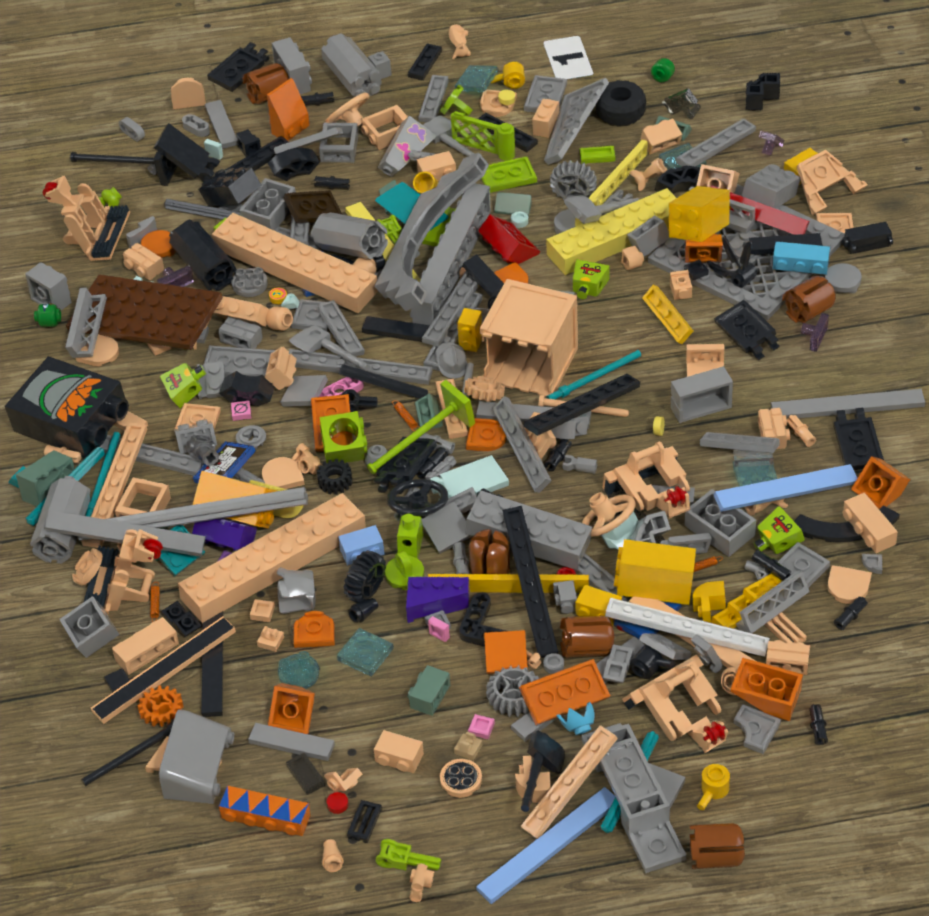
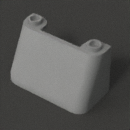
M177 710L159 772L164 799L214 804L215 797L219 796L220 783H217L216 776L224 748H228L234 742V732L231 731L230 727L187 710Z

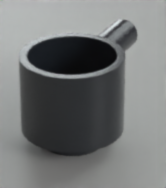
M644 645L630 660V666L638 677L650 679L660 667L673 669L675 661L663 659L657 650Z

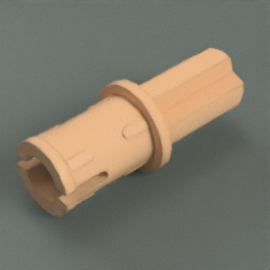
M790 415L787 423L795 431L794 434L800 437L807 447L814 445L816 437L808 430V426L803 424L796 415Z
M51 445L45 447L44 455L55 450L71 457L73 463L81 461L80 452L67 450L66 447L58 448Z

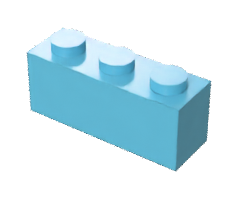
M776 242L773 255V269L827 275L830 247Z

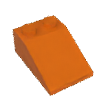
M292 78L267 94L271 132L274 136H282L288 141L310 126L308 111Z
M742 658L730 692L766 714L790 721L801 692L803 674Z

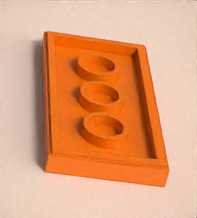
M594 659L519 687L536 726L558 718L557 715L559 714L561 716L568 714L569 708L576 711L587 707L589 702L595 704L610 697Z

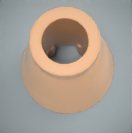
M332 839L326 840L323 844L322 865L328 872H337L342 868L344 863L343 857L336 845V841Z

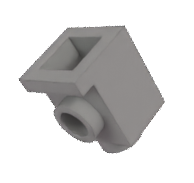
M573 580L553 583L556 606H560L561 614L576 612L575 602L577 597Z

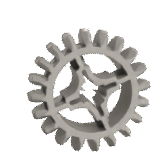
M571 160L569 163L564 161L562 164L558 163L554 167L550 176V187L557 194V197L562 196L563 200L573 196H586L589 198L596 189L597 176L590 169V166L585 167V163L579 164L578 160L576 163H573Z
M510 665L509 669L502 667L501 672L495 671L494 676H490L489 682L486 685V696L490 706H493L495 711L500 710L501 715L504 713H508L509 717L512 714H516L518 717L520 713L526 715L528 707L519 687L538 680L539 677L535 676L534 671L529 672L527 667L521 669L519 665L517 668H513Z

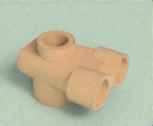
M301 443L296 448V453L292 459L298 463V468L302 473L310 472L315 475L317 470H319L318 467L322 465L320 459L314 456L304 443Z
M418 864L417 870L412 869L410 882H412L410 899L413 902H420L423 888H431L434 871L427 870L428 866L425 864Z

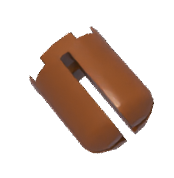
M277 63L244 74L243 84L246 83L249 93L246 95L252 104L266 102L267 94L289 79V75L285 68Z
M813 276L783 294L782 301L785 300L788 309L786 313L795 323L802 322L804 324L830 309L834 305L836 294L831 283H828L826 278L823 276Z
M491 529L477 532L469 544L471 574H510V554L507 537L502 532L495 530L492 543Z
M605 616L561 618L560 629H563L560 647L562 656L577 658L601 657L610 654L614 645V630L609 618Z
M735 823L689 825L690 829H694V834H690L692 860H696V864L692 865V869L737 867L742 864L745 857L743 846L744 834L739 825Z

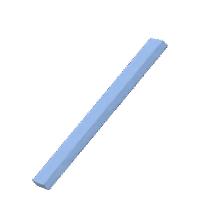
M851 464L715 491L713 496L722 512L853 485L857 480V476Z
M606 787L601 789L477 885V891L490 904L494 903L604 817L616 796Z

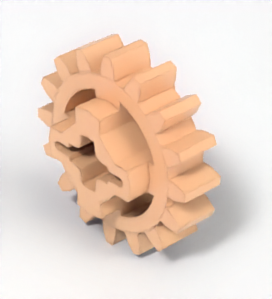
M477 376V378L473 377V379L468 378V381L465 380L464 392L467 395H472V398L476 400L491 402L492 400L496 401V399L500 400L501 397H504L505 385L497 382L494 378Z

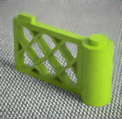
M457 111L451 114L452 138L460 144L498 154L499 158L505 161L512 160L515 157L513 125L509 123L497 125L465 116V113ZM456 120H460L464 125L460 126ZM471 124L476 125L479 130L476 131ZM467 127L472 134L469 135L464 128ZM487 128L494 130V134L491 135ZM460 132L465 138L457 137V133ZM480 132H483L484 135L487 137L485 140L479 134ZM475 136L480 143L475 142L472 137ZM490 140L495 147L490 146L487 142Z

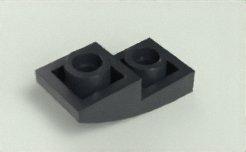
M178 600L161 611V615L183 637H187L202 627L190 611L187 612Z

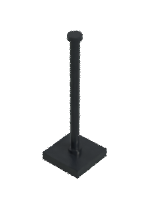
M158 151L154 158L77 154V152H71L70 154L71 162L78 160L155 164L161 186H168L178 167Z

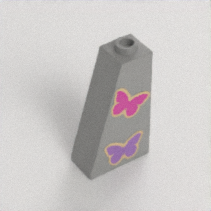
M408 116L399 126L377 168L390 177L394 176L410 161L408 153L411 150H423L437 135L411 116Z

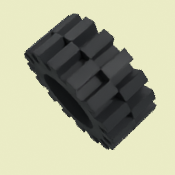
M331 459L328 460V463L323 462V466L320 465L318 467V485L324 493L328 490V494L331 495L334 492L335 495H338V491L344 493V489L348 490L349 486L352 485L351 467H349L347 462L344 463V460L338 462V459H335V462H332ZM332 475H340V476H341V477L336 478V479L328 478V477H330V476H332Z

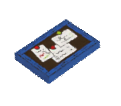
M225 441L216 451L219 454L218 461L211 466L204 464L193 477L194 482L198 484L201 471L232 478L255 453L254 446Z

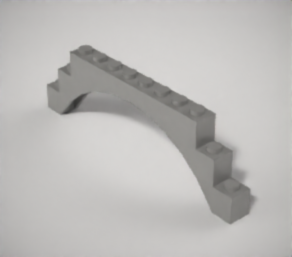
M479 152L464 158L458 170L443 175L436 188L420 194L375 284L376 289L385 299L390 298L395 305L400 304L405 311L421 306L427 295L426 290L417 280L413 279L412 275L414 259L425 236L446 209L485 175L489 164Z

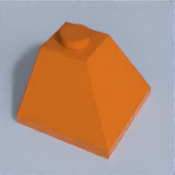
M285 683L275 685L268 726L309 734L315 693L295 685Z

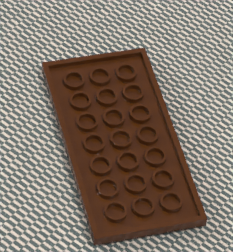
M100 274L88 290L91 295L105 294L107 297L98 332L99 335L192 350L223 298L221 292ZM93 301L92 308L96 307L100 301ZM94 314L93 316H91L88 322H92L96 318V315ZM73 315L66 324L68 331H70ZM90 329L86 333L91 334L93 330Z

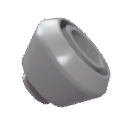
M382 445L371 446L365 456L366 464L374 463L388 452L387 449Z

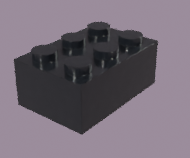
M252 168L221 169L215 173L213 178L204 181L199 191L208 206L235 205L242 202L258 189L261 183Z

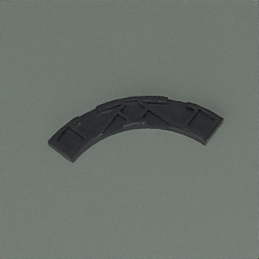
M884 505L879 509L892 525L900 517L899 513ZM802 514L794 520L802 530L803 536L813 539V537L825 539L826 542H850L863 539L860 534L855 532L850 522H823Z

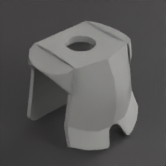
M280 567L277 570V574L283 577L284 581H278L277 585L279 612L285 614L301 610H314L316 597L312 570H287Z

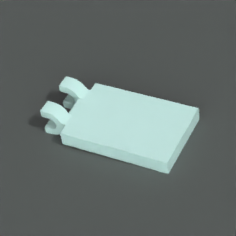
M492 455L442 473L440 478H430V480L442 484L447 489L449 498L471 487L474 488L478 497L480 490L483 488L493 492L509 486L508 478ZM431 488L433 494L438 493L437 490Z

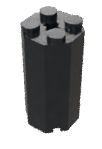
M189 219L170 232L169 243L207 290H212L211 288L216 291H221L232 283L234 279L232 277L233 272L236 274L237 271L233 261L198 222H193Z

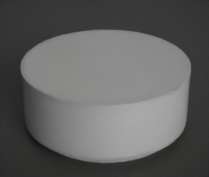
M552 653L544 658L543 662L546 672L554 674L564 669V659L561 655Z

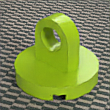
M459 84L456 90L454 89L446 100L444 107L440 109L441 113L445 115L451 106H454L460 112L465 113L466 116L471 114L473 110L458 99L464 87Z
M401 551L395 554V558L386 565V581L393 588L397 589L398 587L402 588V590H408V577H424V566L419 559L408 556L405 551Z

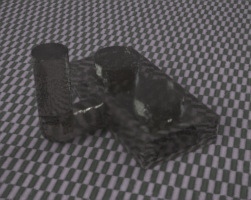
M689 88L666 97L662 101L671 115L683 111L689 119H693L701 109V105L697 103L698 100Z

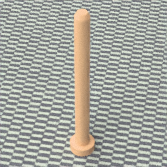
M540 395L538 406L556 407L567 401L547 399L545 395ZM599 406L591 410L593 413L621 417L629 416V411L626 409Z

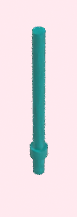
M636 350L569 385H563L557 391L547 395L546 398L554 400L560 397L564 398L570 395V392L641 357V352Z
M119 432L113 433L91 501L86 510L87 517H91L108 475L121 436Z

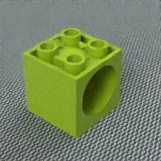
M358 411L320 417V431L326 463L331 459L332 462H335V459H338V462L344 460V463L364 460V453H367L366 435H364L363 418L358 416ZM342 431L350 432L357 437L349 445H338L331 438L336 433Z

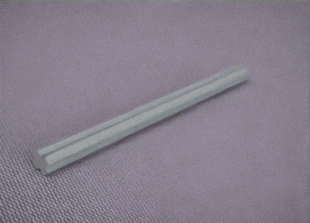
M301 487L105 520L164 528L308 505V494L306 493V488ZM78 536L79 541L93 539Z

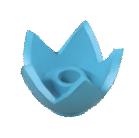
M591 702L587 703L584 717L571 708L568 710L567 722L560 714L557 717L568 731L575 732V735H580L591 730L590 725L594 723L595 713Z

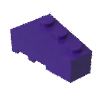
M220 518L195 522L192 534L205 536V543L211 541L216 543L215 546L223 548L228 546L234 548V551H238L254 542L257 527Z
M408 577L407 623L414 622L413 619L428 616L442 610L447 614L467 609L470 597L469 577Z

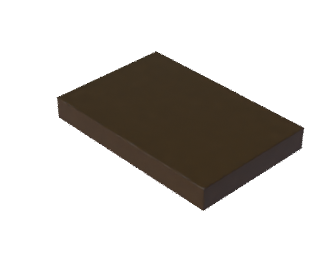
M330 190L285 193L283 196L296 223L316 222L322 213L343 215Z

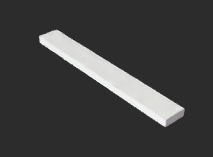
M610 598L605 613L606 617L693 638L697 634L708 643L763 657L766 655L770 639Z

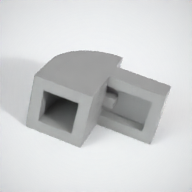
M582 414L551 429L556 438L575 439V436L587 434L588 416Z

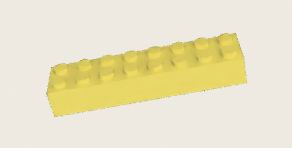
M666 188L602 215L598 221L581 224L546 239L547 256L564 275L574 272L577 259L595 263L619 253L623 249L632 247L627 234L653 216L662 219L669 231V202L676 199V197Z

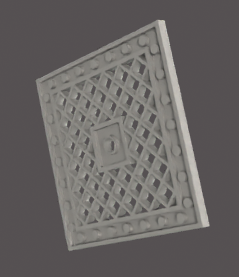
M737 184L734 194L742 196L744 187ZM784 205L776 208L810 221L805 234L820 233L823 246L830 247L829 257L843 244L842 239L845 237V233ZM759 221L754 223L747 234L727 227L715 233H722V238L724 235L727 237L739 263L743 248L749 241V238L791 234ZM670 238L648 257V263L668 273L683 271L684 265L689 264L685 263V257H681V255H685V240ZM723 246L722 259H729ZM773 253L751 254L749 263L756 267L759 275H756L755 279L743 288L735 286L731 278L726 279L711 271L708 262L703 264L709 270V275L694 281L690 278L691 284L734 305L745 300L768 321L785 303V300L782 301L783 294L809 279L814 273L795 271L776 273L779 270L773 269V255L771 256ZM730 259L729 261L713 262L724 268L731 267L732 269H727L731 273L738 269L736 268V263H732ZM764 290V292H762V293H756V292H755V291Z

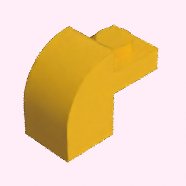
M724 581L706 582L694 590L693 610L694 612L698 611V618L702 617L704 622L711 623L710 610L726 609Z

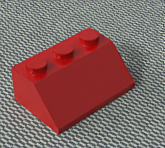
M489 214L478 230L483 236L482 239L491 244L492 249L501 254V258L509 264L511 262L520 264L539 255L541 252L511 222Z

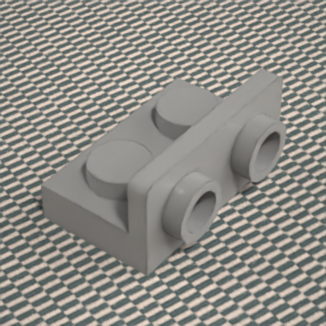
M207 419L196 421V425L192 426L182 424L177 426L178 429L174 430L180 453H187V441H191V436L195 435L210 436L215 446L217 445L213 424L211 421L207 422Z

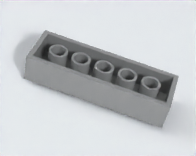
M480 491L467 517L465 534L474 536L477 532L484 529H491L493 542V534L497 530L507 537L509 548H511L502 510L522 506L534 556L578 570L591 540L592 526Z

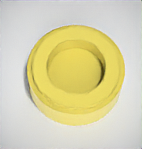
M503 90L498 95L499 102L503 105H510L515 102V93L512 90Z
M656 416L654 418V435H663L664 417Z

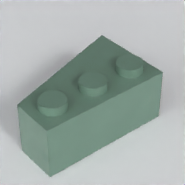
M53 450L16 474L22 500L37 507L47 497L51 484L59 478L64 479L65 476H68L75 469L72 458Z

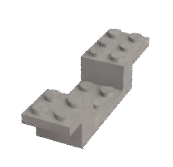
M619 723L606 727L605 729L616 735L618 739L595 769L596 772L604 771L621 806V824L645 873L685 861L686 853L669 821L670 805L630 725L622 726ZM594 732L581 735L583 745L586 744Z

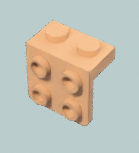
M687 344V377L723 367L724 344Z

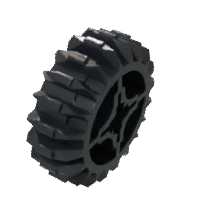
M367 550L358 555L356 560H353V564L346 573L347 577L344 580L345 584L343 586L344 594H346L347 598L353 602L360 603L373 597L385 575L386 561L384 557L376 552Z

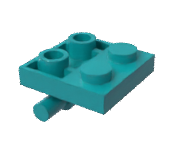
M176 525L171 529V531L189 533L183 525ZM161 550V556L155 560H160L175 577L198 560L200 556Z

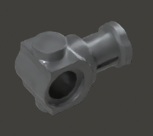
M195 435L191 436V441H187L186 450L192 458L202 460L208 466L214 465L218 461L219 454L215 451V443L210 436Z

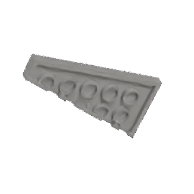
M606 78L564 96L544 159L547 165L554 162L557 163L563 158L609 82Z

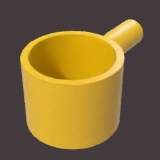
M519 62L507 63L503 67V73L489 77L490 83L503 80L505 86L510 89L522 87L525 83L523 65Z
M426 171L418 173L413 180V187L419 194L436 188L438 185L437 179Z
M711 764L704 768L701 784L704 795L697 804L698 809L705 810L711 799H721L728 794L730 773L723 765Z

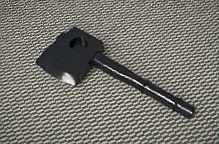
M539 730L531 735L527 753L533 757L529 779L526 783L525 794L522 798L521 810L524 812L530 809L542 765L550 771L559 774L565 759L563 747L550 738L549 735Z

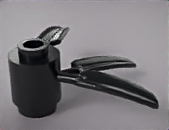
M724 235L722 241L726 254L732 263H736L738 269L731 273L726 268L709 260L707 261L708 266L723 277L730 275L732 283L739 288H743L755 279L757 275L756 267L749 263L752 241H748L744 246L739 263L727 237Z

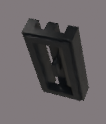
M361 800L347 832V838L352 839L353 837L356 841L361 839L364 843H368L381 813L382 805ZM365 806H366V807H368V809H367V811H366V813H365V815H364V818H363V820H362V823H361V825H360V828H359L358 832H355L356 827H357V825H358V823H359V820H360V818H361V815H362V813H363V811H364V808H365ZM373 808H374L375 810H374V812H373V815H372V817H371V820H370V822H369V824H368V827H367V829H366V831H365V834H363V832H364V830H365V827H366V825H367V822H368V820H369V818H370V815H371V813H372V810H373Z

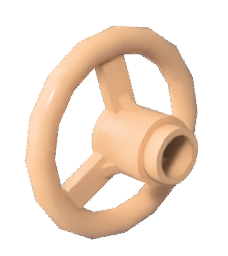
M364 92L346 102L326 119L325 123H336L341 119L345 120L346 123H357L358 127L361 126L363 117L357 109L369 99V93Z
M599 492L590 498L589 502L591 503L590 507L592 510L585 516L582 523L589 525L597 516L598 520L592 529L591 537L608 533L620 526L633 513L636 506L634 497L618 495L609 499L607 495ZM623 511L622 514L614 519L617 512Z

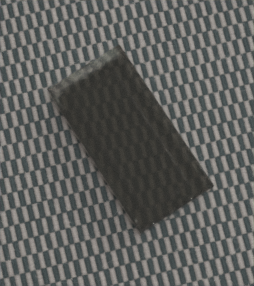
M305 753L286 762L287 768L306 795L325 786V781Z

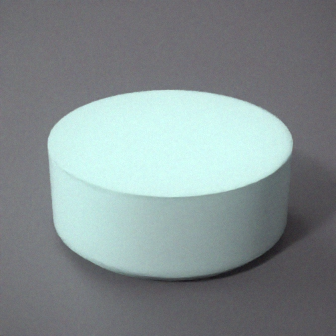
M521 211L515 212L511 215V223L516 228L525 227L528 224V215Z

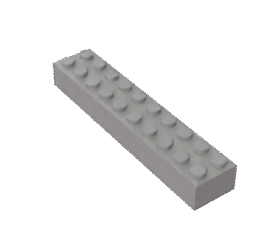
M474 183L462 194L461 200H458L456 210L452 212L451 220L446 224L445 232L440 236L439 244L435 246L433 256L429 258L426 270L422 272L419 283L426 290L427 295L421 306L411 309L410 317L413 319V323L431 325L452 293L460 277V269L463 263L468 260L480 236L478 230L491 213L490 186Z

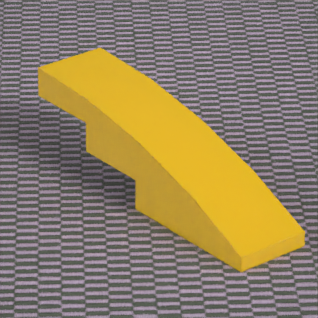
M771 573L744 588L741 596L728 602L725 610L712 616L711 623L732 629L736 628V623L742 620L739 612L782 581Z

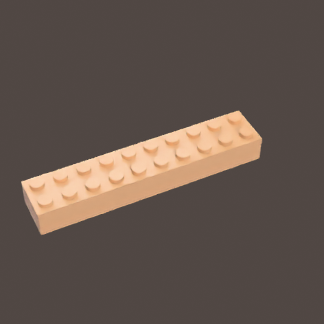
M232 213L212 233V239L227 255L253 267H261L263 271L329 301L334 300L336 304L356 313H359L378 292L375 287L377 275L238 214Z
M341 493L179 582L180 599L203 623L282 579L283 577L277 574V570L280 567L287 570H298L339 547L338 536L366 528L365 515Z

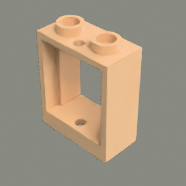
M398 105L362 118L361 131L364 136L369 138L372 145L381 150L390 145L399 126L408 116ZM393 121L397 125V127L382 133L376 130V128Z
M133 477L115 509V515L120 517L145 513L146 511L129 508L137 493L157 497L149 512L164 510L171 499L169 485Z

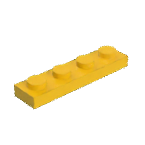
M653 284L642 299L675 340L683 344L694 330L659 287Z

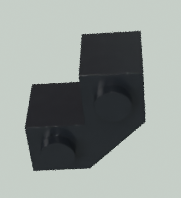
M762 73L758 76L757 80L746 83V110H763V99L779 100L780 73Z

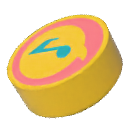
M280 287L274 288L269 292V299L273 304H282L287 296L286 290Z

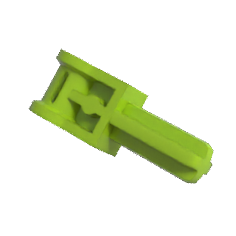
M392 214L389 218L376 220L387 229L386 235L395 245L402 232V228L395 216Z
M383 839L381 841V851L375 860L383 868H396L405 871L408 865L418 866V864H425L428 866L427 869L436 871L439 870L441 865L440 858L411 852V845L397 843L391 839Z

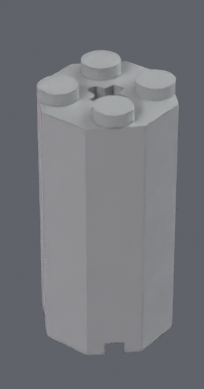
M342 33L329 37L326 47L323 46L321 48L322 59L351 95L356 97L366 92L372 96L378 93L381 85V73L355 42Z
M322 213L311 231L314 243L322 250L366 259L380 257L388 245V239H385L387 229L379 221L336 213Z
M65 476L64 479L59 478L51 484L30 542L31 547L33 546V554L45 562L51 563L52 560H57V563L62 564L71 558L78 537L45 531L49 510L85 516L90 502V489L71 476Z

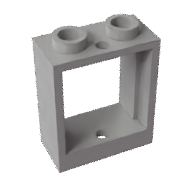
M324 123L322 131L339 127L343 134L335 137L351 138L350 145H327V139L321 141L319 148L321 162L355 163L359 136L357 123Z

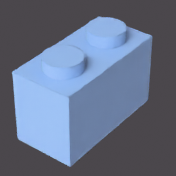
M376 525L338 536L340 551L347 566L353 564V560H356L357 556L363 551L369 550L380 554V556L384 555L383 540Z

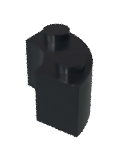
M298 147L276 154L268 162V165L274 176L288 181L291 177L298 174L310 175L320 161L312 149Z
M694 166L671 168L658 178L654 191L659 192L666 188L672 194L679 191H689L690 187L697 186L700 168Z
M235 371L224 378L219 394L229 402L250 401V406H261L271 401L275 386L263 375L247 376Z

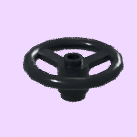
M415 479L402 482L393 487L387 495V504L392 511L400 515L412 514L423 519L427 515L442 509L448 502L449 497L447 489L442 484L433 480ZM422 487L420 491L413 492L409 497H396L398 493L405 489ZM431 488L441 494L440 500L435 504L428 502L427 495ZM398 504L408 505L409 508H404Z

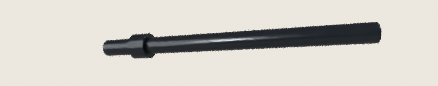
M174 721L167 724L166 728L82 778L83 784L87 786L169 736Z

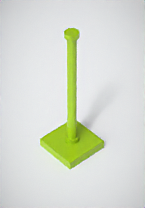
M444 380L440 383L446 408L374 463H369L367 465L368 470L375 474L378 468L451 413L469 428L473 426L475 419L470 399L450 382Z

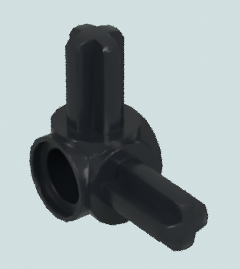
M347 389L341 394H349V401H351L349 402L350 412H355L360 407L376 408L378 405L377 397L360 396V393L353 389Z

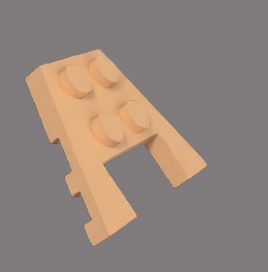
M827 150L797 165L798 174L812 216L827 208V205L818 194L824 189L841 180L846 183L853 194L867 186L865 181L861 182L855 177L856 174L854 172H849L842 166L843 163Z

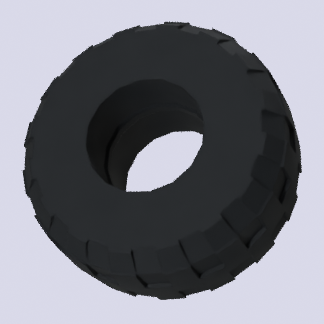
M627 80L611 81L595 104L596 113L600 119L612 126L621 127L634 124L643 117L646 110L645 93L642 88Z

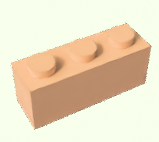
M223 296L213 314L225 319L231 317L250 324L255 323L258 326L266 327V316L269 309L262 304Z
M865 493L844 501L843 517L852 524L855 532L862 536L866 545L871 547L875 553L896 545L898 531Z
M162 617L141 631L134 633L123 642L118 643L112 650L115 661L130 675L177 646L179 642L175 629Z

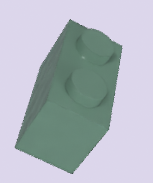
M427 665L425 670L419 673L415 686L411 687L408 692L410 708L433 716L451 686L450 673Z

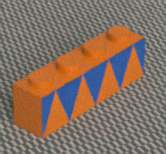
M227 786L219 805L221 819L229 822L244 823L248 826H258L270 831H281L289 835L303 836L311 816L309 803Z

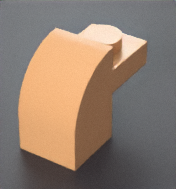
M523 756V765H519V774H515L516 790L522 798L524 797L526 783L529 779L532 764L531 756ZM550 772L540 773L532 797V803H539L551 788Z

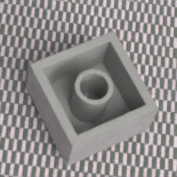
M42 262L25 274L31 300L39 305L55 304L61 311L71 304L67 278L64 274L55 271L51 266H47Z
M93 596L59 619L76 648L86 658L120 635L102 605Z

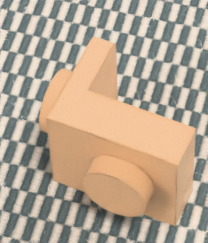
M350 768L341 776L337 772H328L324 777L327 780V785L335 792L354 787L362 773L358 768Z

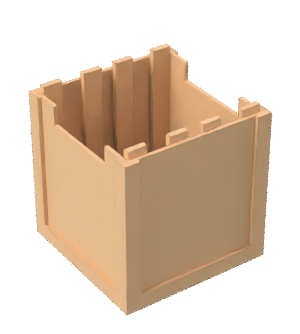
M506 279L480 327L482 342L486 339L487 364L484 368L483 376L494 378L507 388H517L522 392L537 393L539 396L545 395L546 397L557 391L578 349L577 295Z

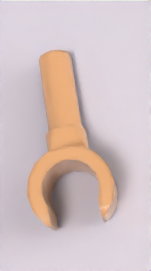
M526 650L527 657L529 658L527 661L528 665L533 669H537L541 664V660H539L540 655L538 653L532 654Z

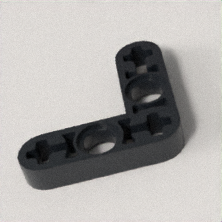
M478 592L473 596L459 629L462 641L484 647V633L506 631L483 625L491 607L490 596L485 592ZM477 614L480 618L473 620L470 616ZM470 626H471V627H472V631L469 632V634H466V633H468V631H469V629H470Z

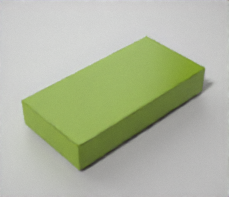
M614 146L580 148L581 164L615 162Z

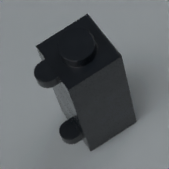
M887 222L845 229V237L842 239L843 246L848 249L850 254L890 247L893 244L892 232Z

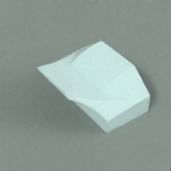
M633 512L617 528L601 535L608 548L619 549V547H623L624 539L630 540L639 522L635 513Z

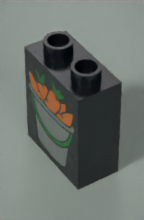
M48 356L4 407L14 432L54 447H66L67 450L80 452L81 457L86 458L96 446L99 447L105 442L108 431L116 421H121L128 413L129 403L125 398L120 381Z

